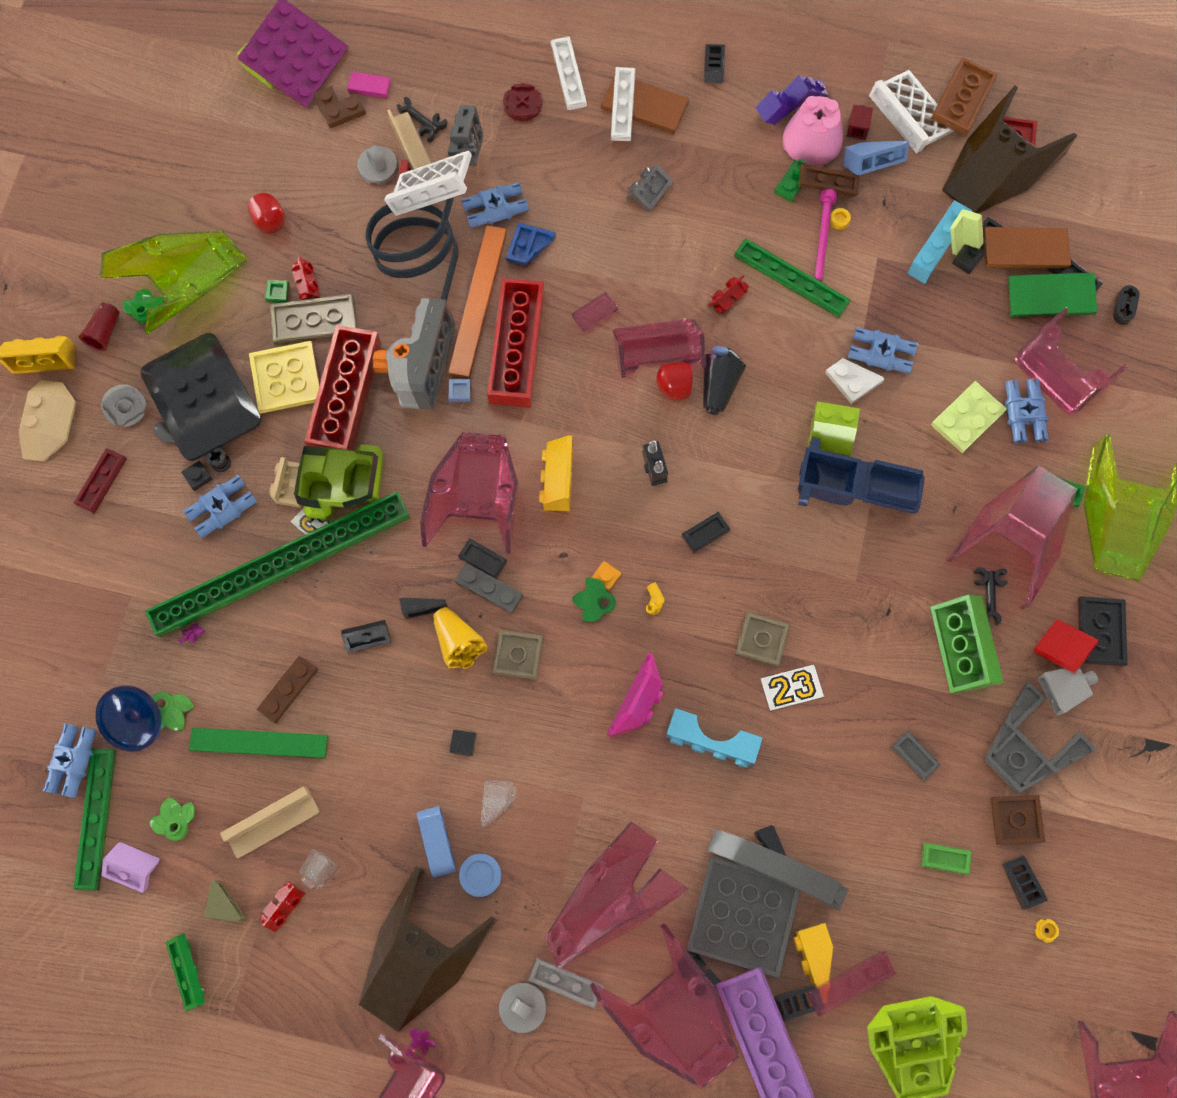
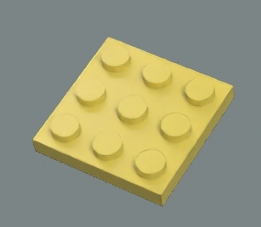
M311 341L249 353L257 407L260 414L315 403L320 382Z

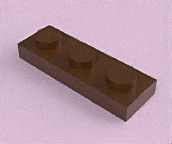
M802 164L800 166L798 186L817 190L833 189L838 194L855 197L858 194L859 175Z
M298 656L256 710L276 724L318 669L301 656Z

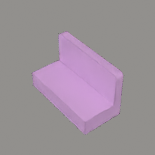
M119 842L103 859L102 876L144 893L149 887L150 874L159 864L160 859Z

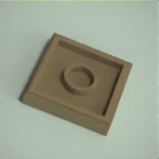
M747 612L735 655L779 667L790 624Z
M499 629L492 674L537 681L544 636Z

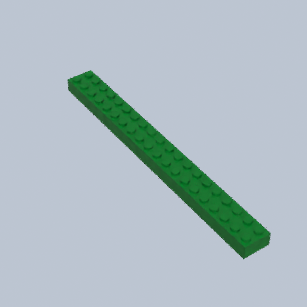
M398 491L151 607L145 610L154 634L160 638L410 519V515Z

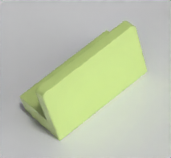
M962 209L950 227L952 254L957 255L964 244L980 249L983 244L982 215Z

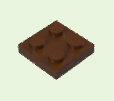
M1039 795L991 798L996 845L1046 842Z

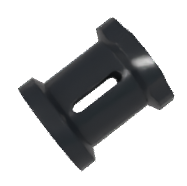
M218 447L206 454L207 462L217 472H224L229 469L231 460L223 449Z

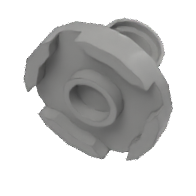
M374 145L361 153L357 168L361 178L366 183L384 185L395 178L398 162L395 154L390 149Z
M117 385L110 388L101 400V410L105 418L113 425L131 426L144 416L146 401L136 387Z
M517 983L509 987L503 993L499 1002V1014L502 1022L510 1030L517 1033H528L536 1029L543 1022L547 1012L543 993L536 986L529 983Z

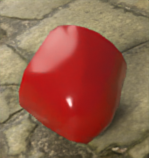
M259 193L250 198L248 213L253 224L266 234L276 233L281 230L285 223V212L277 199L267 193Z
M675 362L661 366L656 375L657 386L661 393L673 401L690 397L693 383V371L690 364Z

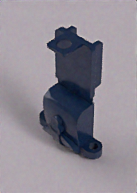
M811 438L809 447H806L804 460L801 463L799 472L798 505L807 507L810 497L843 506L850 505L854 499H858L865 503L913 514L919 511L925 480L923 470L880 460L866 462L862 461V459L819 450L821 439Z

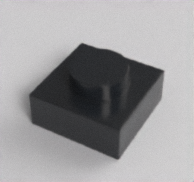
M200 460L181 472L194 491L213 480Z

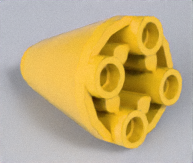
M444 607L434 613L433 618L443 659L448 668L462 667L463 669H468L472 667L475 663L474 660L488 649L484 639L449 608Z

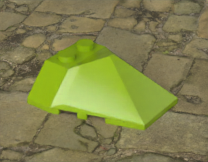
M932 996L883 1006L867 1026L870 1050L885 1074L896 1097L935 1098L948 1095L956 1070L954 1067L955 1060L961 1053V1040L967 1033L965 1008Z

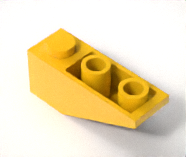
M821 923L795 931L796 937L793 940L797 951H801L804 961H801L805 976L809 975L812 985L816 984L823 1004L827 1001L833 945L826 924Z

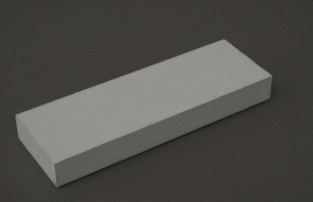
M538 957L528 979L532 983L594 1009L603 987L602 984Z

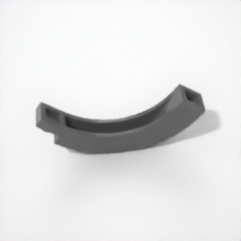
M715 829L707 848L708 852L721 859L763 874L820 901L832 909L841 910L848 889L840 885L838 881L798 861L718 829Z

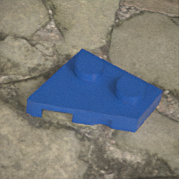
M518 222L506 256V262L526 267L555 240L556 232Z

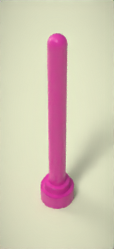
M824 189L820 194L823 212L814 277L820 282L823 279L831 206L834 205L837 198V192L833 189Z

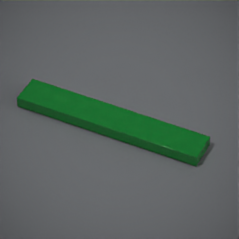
M746 238L734 253L735 258L837 318H840L851 299Z
M192 728L189 751L326 759L328 735Z
M91 749L93 755L90 756L74 890H99L116 758V750Z

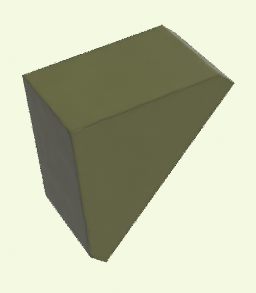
M214 880L210 885L204 917L244 922L247 918L222 881Z

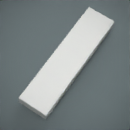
M570 37L551 40V47L567 110L587 107Z
M615 68L611 140L631 141L635 68Z

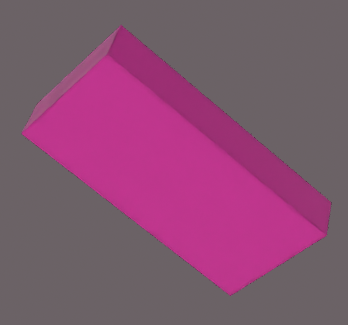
M352 72L347 89L349 93L387 98L391 79L390 77Z

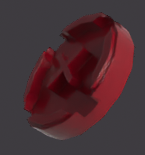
M525 83L515 84L509 91L505 92L503 106L504 111L510 118L522 122L529 121L537 117L541 112L543 105L541 93L534 86Z

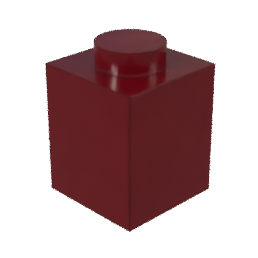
M853 105L846 137L866 140L870 129L873 108L864 105Z

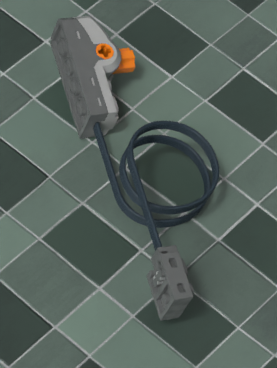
M460 105L458 114H455L454 117L455 125L451 128L448 155L451 157L470 151L472 157L469 166H476L484 138L483 129L476 106ZM454 197L446 200L443 212L433 205L416 209L436 215L441 219V222L424 217L397 219L381 229L375 238L373 246L371 243L373 230L384 216L392 213L390 207L385 205L378 209L370 218L366 228V242L373 254L378 269L382 273L394 278H412L431 271L445 259L453 242V253L441 299L421 298L420 305L417 306L415 312V324H412L411 337L395 341L389 346L388 350L374 351L372 358L373 369L378 373H388L394 393H397L402 408L433 410L435 408L455 329V322L447 304L459 253L458 245L448 220ZM419 225L437 229L435 234L426 243L411 251L395 254L379 251L383 240L391 232L399 228ZM444 234L447 235L445 244L440 252L433 259L418 267L396 270L385 267L379 262V259L387 262H405L419 258L432 250Z

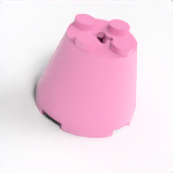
M809 96L784 130L783 148L791 158L797 161L801 159L809 165L823 167V165L834 159L836 160L841 152L844 140L838 102L821 96Z

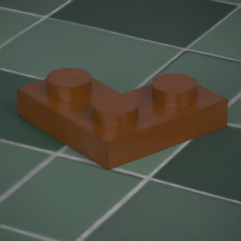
M332 86L314 93V97L330 129L366 114L358 94L339 101Z

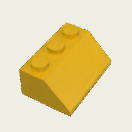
M56 336L49 339L37 337L34 340L14 339L10 342H4L0 346V363L12 374L75 369V345L65 336Z
M568 435L547 442V450H542V462H546L545 470H541V483H544V490H540L539 503H543L544 510L570 512L573 436Z

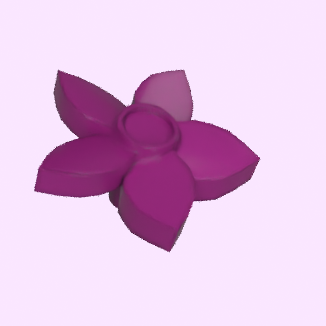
M195 623L190 629L181 630L184 636L178 641L183 643L189 639L190 643H194L197 641L196 637L202 636L205 631Z
M411 1029L410 1036L413 1040L409 1047H420L422 1053L426 1055L428 1047H435L436 1043L431 1039H427L430 1035L428 1029L422 1031V1033L417 1029Z

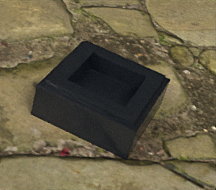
M453 730L449 752L473 756L476 733Z

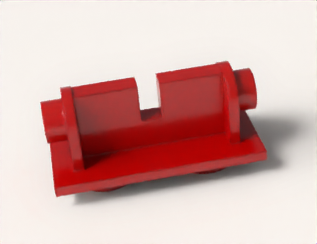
M298 256V262H294L291 269L295 282L302 281L296 285L299 298L302 300H308L311 296L320 298L319 285L314 277L312 263Z
M743 275L738 278L734 276L725 283L727 287L723 291L718 290L711 296L712 301L707 305L714 304V310L717 314L725 313L734 304L730 298L731 296L735 301H738L748 292L749 285L741 281L745 276Z
M290 881L287 884L284 883L274 896L279 903L276 905L271 901L260 914L261 918L259 921L264 927L277 932L293 909L299 905L305 892L296 888V885Z

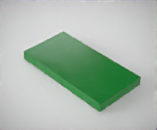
M1095 273L1011 275L1008 277L1010 317L1096 315Z

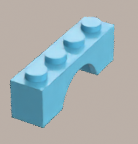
M954 200L912 262L907 274L925 284L951 244V225L962 209L971 212L972 210Z
M677 708L674 710L666 734V738H669V742L682 746L684 743L692 746L691 750L699 753H704V751L711 752L714 758L726 761V758L734 760L735 765L743 768H748V765L753 766L755 764L763 738L740 730L730 740H712L700 730L697 715Z

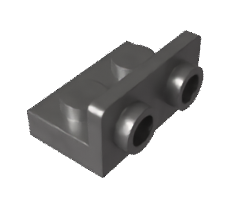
M657 164L651 168L646 167L639 175L641 179L639 182L635 181L629 187L628 191L630 193L626 197L628 201L633 198L646 212H649L673 183V180Z

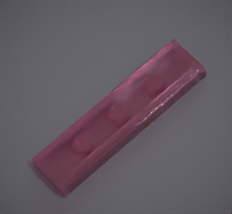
M881 951L810 990L807 994L817 1016H822L891 977L896 972L886 951Z

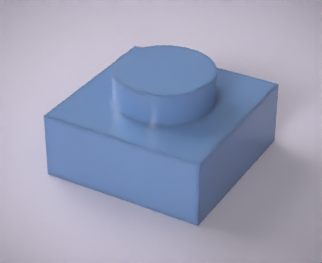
M449 379V402H470V379Z

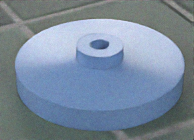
M486 854L470 856L463 862L459 872L461 886L468 894L475 897H485L492 894L498 888L502 877L498 862Z

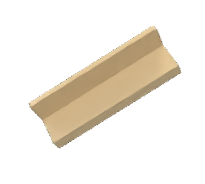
M387 110L390 124L406 159L410 162L411 170L431 164L408 112L393 117L391 110Z
M303 786L224 830L220 835L224 842L230 844L236 858H241L320 813V810L309 789Z

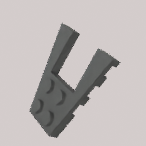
M1030 682L1024 685L983 758L1016 794L1096 750L1078 732L1048 760L1017 729L1046 699Z

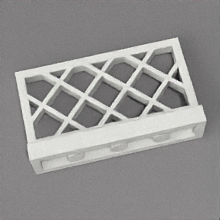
M910 70L885 82L882 79L875 82L869 94L870 98L905 141L909 142V146L915 153L922 151L926 145L954 132V130L948 127L946 129L937 127L938 122L934 121L933 126L924 124V118L932 120L931 117L933 115L925 113V109L929 108L935 111L938 104ZM907 78L911 86L901 84L902 80ZM888 87L896 88V93L891 92ZM900 90L910 92V97L900 95ZM914 93L921 95L923 100L913 98ZM900 101L909 103L908 108L904 107ZM912 104L922 106V110L912 109ZM911 115L921 117L920 122L915 121ZM924 130L931 131L932 136L928 137Z
M470 151L400 174L394 192L386 195L384 201L395 216L466 193L467 187L463 181L472 157Z

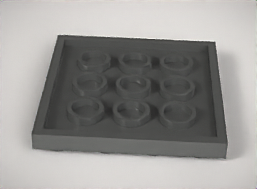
M710 857L686 951L750 970L761 967L764 974L779 978L800 891L746 867Z

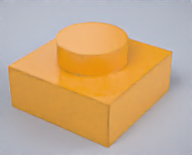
M603 561L591 578L603 582L606 591L610 592L622 573Z

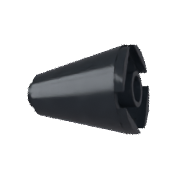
M717 354L705 355L703 408L707 409V413L719 415V412H724L745 371L746 364L744 365L743 361L724 355L723 358H716Z

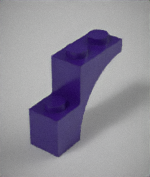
M798 75L783 92L771 90L755 108L765 123L776 125L782 118L800 107L809 96L827 98L829 95L825 90V84L821 80Z

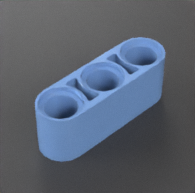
M440 806L417 812L432 877L436 878L456 872Z

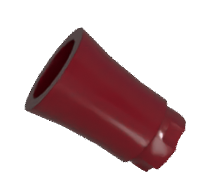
M100 303L87 326L78 336L79 339L93 349L106 351L120 311L111 304Z

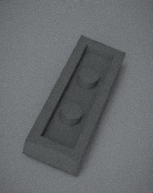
M465 563L455 579L456 584L510 614H513L523 597L521 592L468 563Z

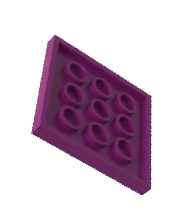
M278 0L241 51L237 60L307 108L314 98V93L319 91L348 49V45L287 0Z

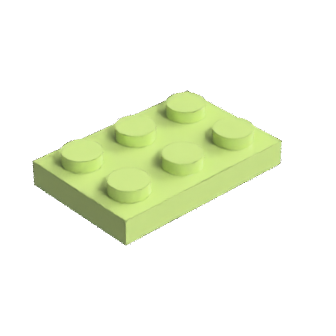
M974 381L932 422L931 426L961 453H964L1005 413L1007 408Z

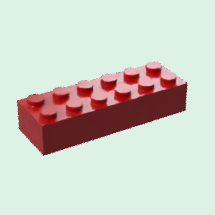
M502 278L487 391L489 404L531 408L545 294L544 281Z
M336 325L304 441L307 446L346 450L354 449L374 372L372 358L374 351L377 352L381 345L377 332Z

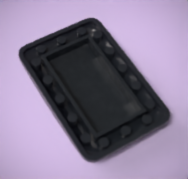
M212 333L202 334L146 363L141 368V377L181 454L188 461H195L205 456L210 451L218 447L220 448L256 429L261 423V416L219 340Z

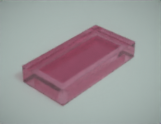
M605 292L573 312L572 317L583 332L616 312L618 307Z

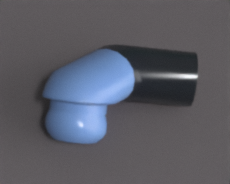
M715 346L712 348V352L709 353L717 354L716 358L723 357L724 355L738 360L742 359L729 347Z

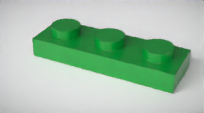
M185 933L177 935L165 943L184 1009L187 1012L205 1004L204 990L198 980V970L195 963H193L190 943L186 939Z

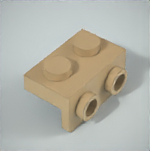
M281 457L280 462L275 466L276 478L275 482L270 486L269 494L276 504L301 508V505L297 504L294 496L300 463L289 462L285 457Z

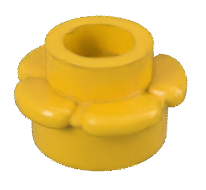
M1041 919L1036 923L1037 929L1035 934L1038 939H1042L1045 943H1051L1058 937L1059 929L1053 920Z

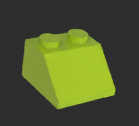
M817 401L813 411L808 447L812 437L820 438L819 450L850 457L857 432L860 408Z

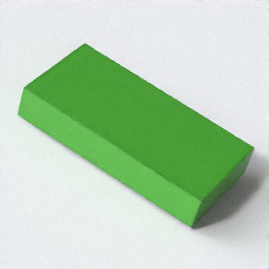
M923 843L921 867L970 875L972 851Z

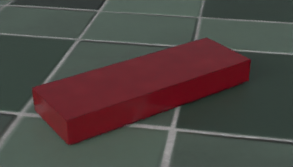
M106 448L73 503L95 514L127 458Z

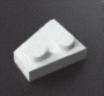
M844 358L826 369L825 372L850 404L859 400L884 381L882 376Z

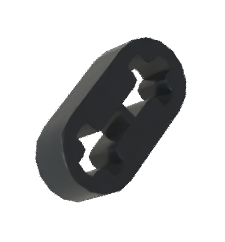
M1132 285L1124 286L1117 295L1113 318L1121 325L1128 324L1136 315L1139 301V291L1136 287ZM1126 293H1129V297H1131L1129 301H1127ZM1124 308H1126L1125 314L1127 315V317L1123 316L1124 314L1122 313V311L1124 310Z

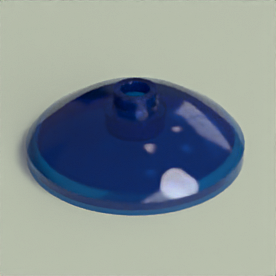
M130 685L114 687L102 695L96 707L95 718L101 735L108 743L120 750L128 752L143 750L150 746L159 736L162 725L159 707L154 699L140 688Z

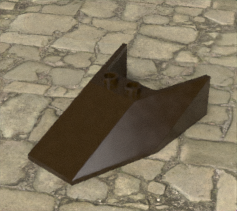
M1016 85L968 137L942 189L953 200L977 214L1028 191L1068 152L1077 137L1076 133H1072L1043 147L1036 148L1004 122V116L1018 89Z
M418 866L414 868L380 928L359 1002L361 1007L397 1032L459 982L498 920L491 916L452 948L439 942L408 919L417 881L424 872V869Z

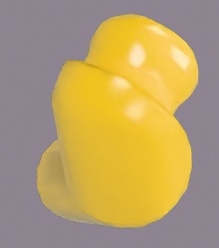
M655 582L646 587L651 596L649 604L646 605V612L651 615H657L665 602Z

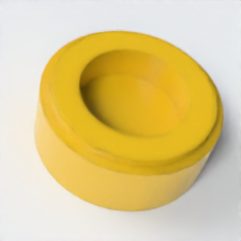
M843 208L833 210L830 216V225L837 230L847 228L851 220L850 213Z

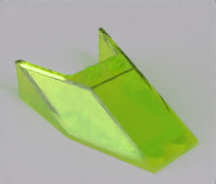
M224 231L157 234L102 252L100 277L105 279L146 276L154 283L168 302L147 310L145 333L148 335L206 295L245 263L246 257Z
M1105 434L1093 446L1084 498V511L1095 571L1140 581L1169 530L1177 508V463L1174 465L1172 481L1167 489L1121 479L1117 473L1110 435Z

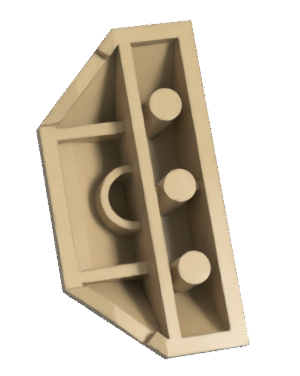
M41 380L28 391L19 427L20 445L24 460L46 462L49 456L57 452L68 441L76 401L62 382Z

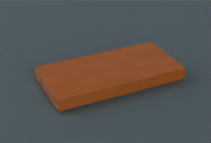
M962 57L931 119L967 136L998 74Z
M615 75L601 103V109L611 113L613 112ZM635 80L632 120L675 134L689 103V98Z
M985 227L983 230L986 268L1069 269L1071 266L1068 228Z

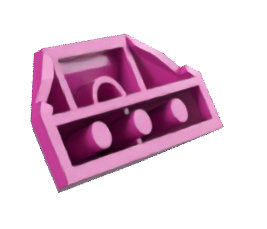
M648 652L607 736L612 738L640 729L644 723L649 724L654 714L651 709L654 703L659 704L664 694L661 691L663 683L653 654Z

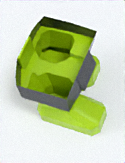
M360 445L356 450L304 446L294 491L297 504L304 506L303 512L309 520H312V518L324 519L327 522L333 518L335 506L345 508L361 502L371 504L377 501L384 466V453L378 446Z

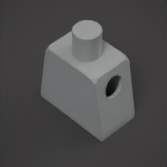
M1063 668L1043 673L1037 677L1056 717L1066 713L1092 696L1093 692L1090 686L1098 683V677L1094 671L1091 670L1083 674L1080 668L1076 674Z

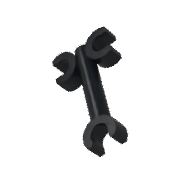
M404 97L406 106L397 104V109L401 114L408 112L409 115L424 125L420 128L419 134L422 137L424 134L429 133L426 137L428 143L434 140V134H437L439 130L445 129L448 125L446 119L442 122H437L440 120L439 113L434 114L432 121H430L412 107L411 100L408 97Z
M976 568L974 573L981 574L983 579L975 580L974 584L981 586L986 583L988 621L989 617H993L995 619V626H998L1002 620L1000 614L996 612L995 585L1003 587L1008 584L1007 581H1002L998 577L999 575H1005L1007 570L998 569L995 572L987 571L984 568Z

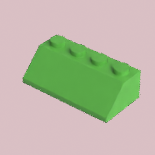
M969 594L931 606L950 693L983 689L1004 683L983 597Z

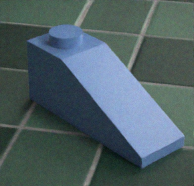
M861 142L845 147L843 166L856 175H862L906 162L909 142Z

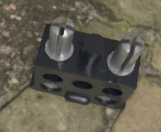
M650 441L649 444L643 445L642 450L645 471L649 475L652 486L667 483L668 470L659 441Z

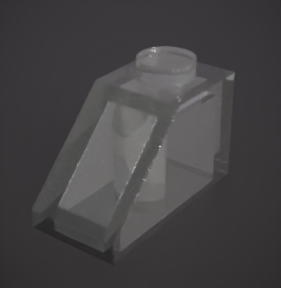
M485 779L481 828H488L512 807V801L516 802L517 788L514 787L512 781Z
M313 849L299 871L303 876L301 881L310 889L313 887L321 889L337 871L339 866L324 852Z

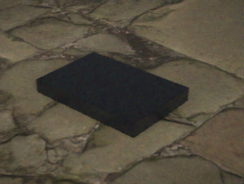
M1080 596L1078 598L1079 630L1099 640L1097 646L1084 663L1114 666L1128 665L1125 599Z

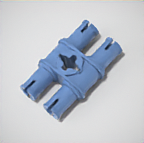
M520 182L503 187L497 185V187L489 190H480L477 195L462 198L461 202L465 212L481 206L485 208L482 212L467 216L470 228L487 223L488 225H493V223L501 220H510L513 215L528 212L529 208L525 198L509 204L506 202L508 198L523 194Z
M856 326L853 340L869 343L872 348L866 350L851 345L848 359L865 362V365L868 367H878L885 369L886 372L895 370L910 374L913 361L896 358L894 352L899 351L914 356L918 346L917 342L901 339L898 334L892 335L880 332L879 329L871 331ZM882 346H884V348H883V349H884V354H883V355H882V352H881Z
M1036 378L1035 382L1034 379L1026 381L1029 398L1020 397L1018 380H1014V384L1012 380L1005 382L1007 394L1005 406L1007 407L1009 419L1007 423L1012 428L1013 443L1018 444L1019 441L1020 444H1024L1028 441L1025 425L1029 424L1033 425L1035 443H1039V440H1041V443L1049 441L1046 426L1049 417L1046 415V399L1041 393L1040 379Z
M238 474L223 485L217 484V487L205 495H200L199 501L182 510L190 522L206 511L211 513L209 519L194 527L202 539L217 528L223 529L226 524L235 518H240L241 512L258 503L250 491L234 502L229 500L230 495L246 486ZM217 502L221 503L223 512L219 510Z
M69 724L63 725L59 742L53 747L55 749L50 765H47L49 773L43 789L44 792L58 794L63 775L67 774L61 795L72 798L77 797L81 780L87 775L85 772L90 756L93 755L91 747L97 730L82 727L77 745L73 747L79 727Z

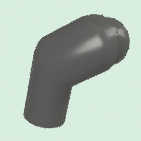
M163 422L157 423L154 427V434L163 443H175L166 424Z

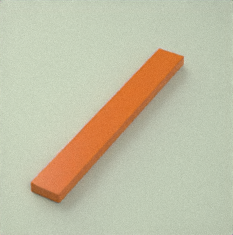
M486 225L448 371L449 376L470 379L507 233L505 228Z

